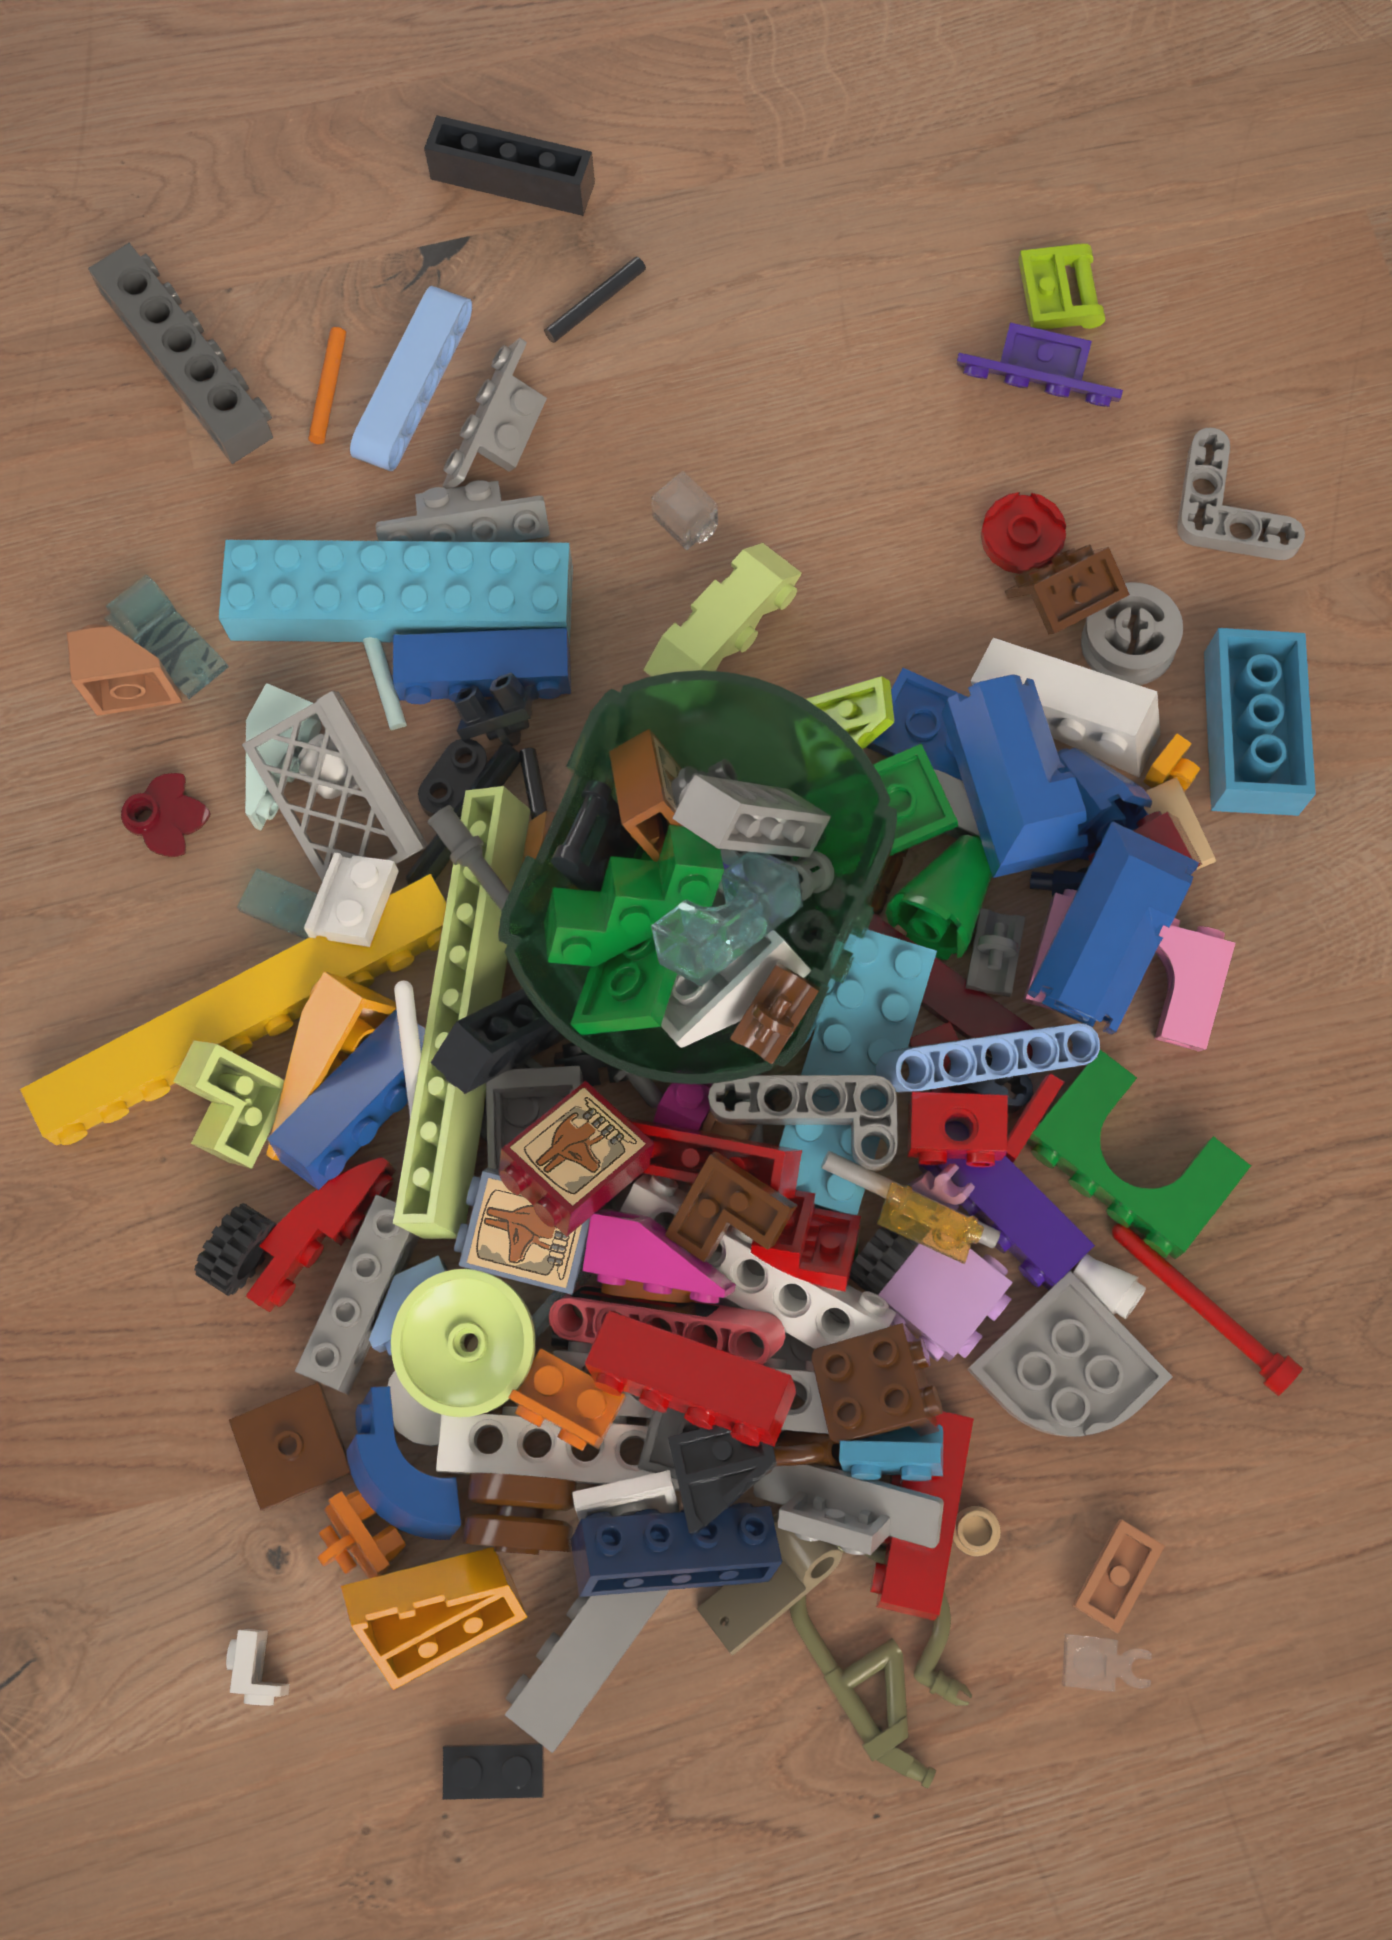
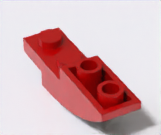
M379 1157L360 1164L331 1179L319 1190L316 1189L297 1204L260 1244L259 1247L274 1256V1258L246 1294V1297L268 1312H271L275 1305L277 1307L283 1306L294 1292L296 1284L293 1281L302 1268H310L320 1257L324 1249V1245L321 1242L326 1236L342 1246L347 1238L353 1240L358 1235L366 1217L364 1214L371 1206L375 1196L379 1195L384 1198L394 1184L395 1179L392 1178V1175L396 1170L390 1162L383 1157Z

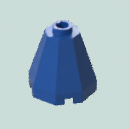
M1075 747L1072 749L1066 748L1057 753L1060 762L1065 766L1062 773L1071 772L1075 776L1086 809L1087 822L1078 824V836L1087 834L1088 846L1079 859L1089 860L1088 856L1097 851V845L1102 841L1112 821L1132 831L1137 829L1136 823L1149 815L1144 806L1151 808L1152 799L1141 786L1088 752Z

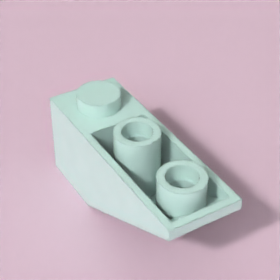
M266 683L246 719V742L313 703ZM317 713L302 721L298 741L308 743L319 735L321 720ZM293 727L281 733L280 736L290 738ZM271 739L257 747L267 765L283 769L289 743ZM295 746L289 771L299 773L301 761L298 759V756L303 747ZM246 753L245 813L255 829L261 831L267 819L271 820L274 818L279 807ZM271 772L279 784L281 774ZM288 776L286 784L287 782H292L295 778Z

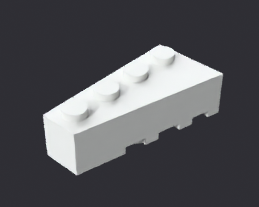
M996 638L992 639L971 679L972 685L980 681L1012 674L1020 676L1022 684H1024L1026 678L1033 679L1052 738L1069 746L1084 750L1097 759L1136 777H1140L1160 736L1157 691Z

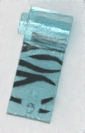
M145 574L105 606L110 613L104 618L108 625L113 626L124 635H128L134 642L159 658L174 684L188 699L229 668L228 664L176 611L164 592L148 575Z

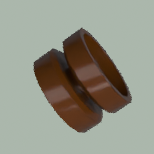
M470 1473L467 1498L474 1504L496 1506L497 1515L472 1514L465 1518L463 1544L494 1547V1552L539 1555L540 1550L571 1552L573 1527L566 1521L543 1519L544 1510L568 1511L574 1508L572 1492L576 1491L577 1482L567 1479L527 1475Z

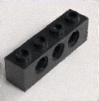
M548 975L456 1021L430 1063L444 1075L450 1084L459 1088L464 1094H467L564 1040L573 1027L571 1021L575 1008L551 976Z

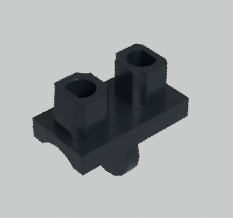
M512 672L499 676L492 682L489 690L494 698L486 700L478 686L475 685L461 689L458 692L454 704L462 719L456 731L462 741L486 734L489 740L499 738L503 745L507 744L511 747L520 743L521 730L529 728L528 719H531L532 702L538 699L540 695L534 684L523 687Z

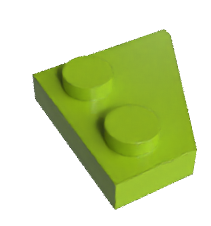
M880 676L805 699L813 779L818 781L829 771L845 766L894 723L891 685L888 679Z

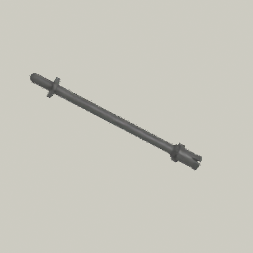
M451 805L436 812L427 822L452 853L449 856L454 865L460 864L470 869L576 1009L583 988L565 964L548 962L546 939L482 856L484 842L478 835L473 837L453 811ZM616 1032L594 1034L620 1068L613 1077L615 1082L618 1083L627 1077L647 1105L651 1108H657L663 1094L641 1066L649 1059V1056L645 1053L635 1058Z

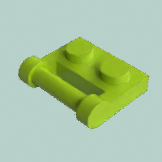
M1073 244L1020 251L1018 261L1031 327L1045 330L1081 325L1083 328L1092 329L1101 326L1105 322L1104 308L1098 304L1091 263L1094 259L1092 248L1089 244ZM1067 265L1075 269L1081 305L1078 306L1072 305L1065 269Z

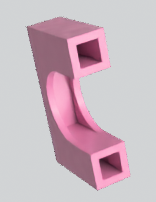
M1065 889L1063 895L1055 893L1051 898L1022 1002L1053 1010L1042 1003L1046 994L1040 991L1033 998L1027 992L1077 892L1076 890ZM1174 918L1169 928L1163 925L1159 936L1163 937L1155 952L1165 967L1168 978V990L1154 1039L1199 1052L1206 1050L1235 942L1224 940L1225 933L1217 929L1198 926L1197 932L1180 928V920Z

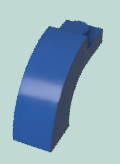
M390 1386L371 1387L363 1402L357 1405L355 1421L358 1434L355 1435L346 1450L348 1465L356 1487L369 1506L380 1517L396 1528L426 1539L450 1540L461 1526L456 1477H433L420 1472L407 1462L401 1454L395 1439Z

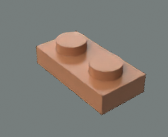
M1118 1520L1072 1607L1114 1633H1119L1165 1545L1124 1520Z

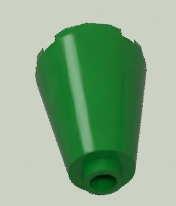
M974 835L959 837L897 892L887 904L885 914L888 923L893 928L899 924L907 932L906 937L917 945L936 950L935 958L948 960L952 954H957V958H960L970 944L992 877L981 838Z

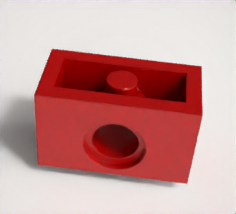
M937 1092L911 1093L908 1101L907 1157H919V1163L923 1165L947 1164V1159H966V1165L971 1167L995 1166V1160L1002 1161L1006 1155L1008 1095ZM951 1121L963 1123L969 1131V1138L964 1141L951 1139L946 1134L945 1124Z

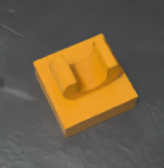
M1177 733L1152 764L1143 782L1153 788L1165 783L1167 779L1171 780L1177 777L1185 792L1200 771L1198 765L1184 758L1192 743Z

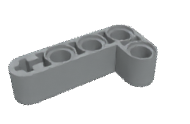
M876 1075L726 1076L715 1081L710 1088L708 1096L710 1111L714 1118L723 1124L851 1125V1151L856 1164L873 1172L887 1167L896 1154L898 1145L897 1096L894 1086L884 1077ZM750 1089H758L756 1097L758 1112H750L751 1102L736 1103L735 1111H725L724 1103L717 1102V1099L725 1098L727 1090L735 1091V1096L738 1099H751ZM775 1089L783 1090L791 1097L792 1103L784 1111H772L764 1102L767 1093ZM828 1089L837 1095L839 1105L832 1111H821L813 1104L812 1097L817 1091ZM869 1089L879 1090L886 1098V1107L876 1112L869 1111L862 1105L860 1095ZM870 1136L879 1137L886 1143L887 1155L882 1159H870L862 1152L861 1142Z

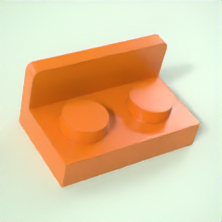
M540 1348L524 1383L518 1391L513 1389L508 1398L518 1404L515 1411L516 1415L538 1427H541L544 1419L561 1428L557 1436L559 1439L583 1451L587 1443L599 1449L627 1396L623 1393L621 1396H615L600 1390L594 1385L595 1381L592 1376Z

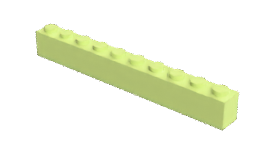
M504 786L466 790L461 821L473 837L478 835L484 842L482 856L516 900L530 809ZM454 863L393 1224L423 1239H456L461 1223L466 1224L469 1208L466 1200L474 1176L486 1099V1083L464 1094L459 1088L450 1084L444 1075L430 1062L456 1021L501 999L512 931L510 922L470 869L460 864L454 865Z

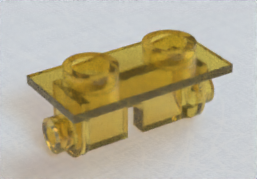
M893 1182L890 1183L877 1222L878 1225L962 1264L966 1263L971 1243L977 1244L984 1231V1226L978 1224L977 1217L970 1216L968 1218L913 1192L912 1187L908 1185L902 1187Z

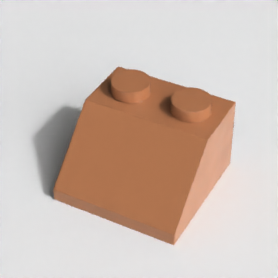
M92 624L78 631L67 632L71 681L97 716L182 703L181 693L160 659L113 626Z

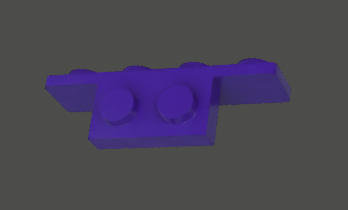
M1011 322L1000 362L964 353H959L957 358V365L964 367L963 374L980 379H987L989 373L1005 376L1003 383L1019 388H1028L1029 382L1045 385V393L1069 398L1070 391L1086 395L1085 402L1097 406L1110 407L1111 401L1119 402L1123 393L1121 389L1082 381L1092 341Z

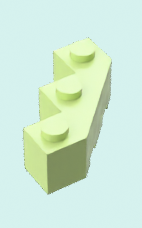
M764 543L743 549L731 562V567L734 568L731 575L722 583L714 580L691 604L693 611L688 620L681 627L674 623L662 635L647 662L644 671L681 701H685L698 694L705 695L718 678L715 671L722 659L738 651L745 652L758 635V631L755 628L761 617L779 608L781 610L785 609L794 599L797 593V588L794 586L802 573Z

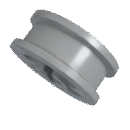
M1129 582L1125 583L1130 594L1129 596L1087 617L1082 631L1081 647L1084 658L1093 671L1136 685H1143L1156 680L1170 667L1182 639L1183 620L1177 605L1166 593L1148 584ZM1131 614L1137 615L1133 625V639L1137 641L1132 655L1126 654L1131 641V632L1127 628ZM1149 649H1153V650H1154V651H1152V652H1150V653L1145 654L1146 651L1149 650Z

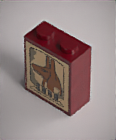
M584 1081L501 1149L499 1175L509 1191L516 1195L521 1194L534 1206L536 1214L543 1223L549 1227L556 1226L568 1237L649 1167L654 1142L589 1083Z

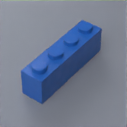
M567 628L393 635V685L399 701H406L411 704H426L431 699H449L454 702L461 689L473 685L478 686L484 697H493L489 690L492 682L499 676L511 672L523 687L534 684L540 694L539 698L553 699L561 694H571L570 643Z
M397 1009L267 1138L279 1161L317 1190L328 1180L338 1176L348 1159L361 1146L368 1144L375 1137L378 1128L393 1113L400 1111L408 1102ZM417 1023L422 1053L425 1028Z

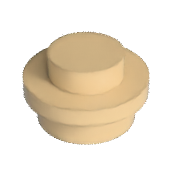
M980 1506L967 1507L957 1514L953 1541L957 1548L967 1555H986L999 1542L1001 1533L999 1522L995 1515L986 1508Z

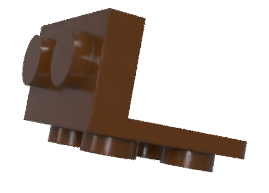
M903 1323L822 1346L813 1351L812 1363L830 1439L834 1443L840 1445V1441H856L906 1426H910L920 1436L939 1432L936 1415L942 1414L941 1401L934 1385L928 1386L924 1368L931 1366L929 1354L922 1338L916 1339Z

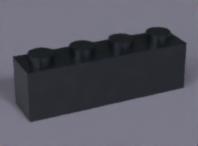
M436 115L424 147L431 180L584 216L595 185L591 151Z

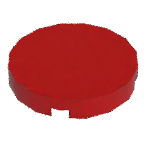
M1020 492L1010 493L996 500L985 514L981 530L983 550L994 564L1007 572L1021 574L1034 567L1040 569L1052 564L1050 559L1062 553L1066 539L1065 518L1055 503L1039 494L1031 493L1029 496L1019 495Z

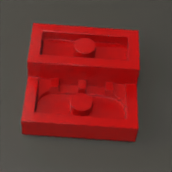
M796 1190L795 1198L787 1199L795 1203L797 1207L775 1245L767 1250L753 1240L751 1253L763 1262L790 1276L825 1288L846 1292L860 1231L861 1216L814 1208L816 1193Z

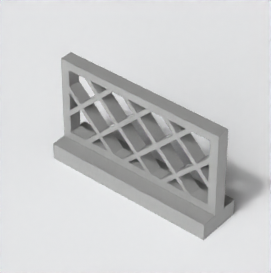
M338 691L327 693L317 699L315 703L242 744L322 882L334 852L341 853L343 857L352 858L353 855L366 857L365 854L371 832L389 837L398 853L386 860L394 861L395 864L428 846ZM316 713L325 727L321 747L297 740L302 721ZM293 727L290 738L280 736L281 733ZM330 738L338 751L328 749ZM271 739L289 743L283 769L267 765L257 747ZM295 746L320 752L313 777L289 771ZM326 754L343 758L348 772L344 786L320 779ZM271 772L281 774L279 784ZM288 776L312 783L306 807L289 803L283 794ZM353 777L361 790L350 788ZM318 785L342 791L336 816L312 810ZM349 793L365 797L370 804L371 810L367 824L343 818ZM294 811L304 813L302 823H300ZM310 815L334 821L328 846L310 840L306 833ZM375 816H377L384 829L373 826ZM341 824L365 830L359 855L335 848ZM316 849L327 852L324 862Z

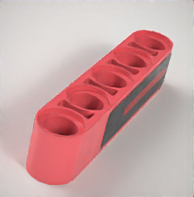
M589 1285L579 1286L572 1295L566 1294L554 1302L548 1315L550 1326L559 1337L594 1344L608 1311L619 1312L623 1316L663 1329L660 1324L661 1318L669 1323L674 1334L761 1365L767 1362L782 1347L785 1340V1330L781 1321L773 1314L702 1302L676 1303L614 1296L601 1292L602 1287ZM573 1305L580 1309L583 1320L575 1314ZM704 1325L710 1326L715 1331L718 1341L712 1340L707 1335ZM750 1332L756 1333L762 1339L764 1348L757 1347L752 1342Z

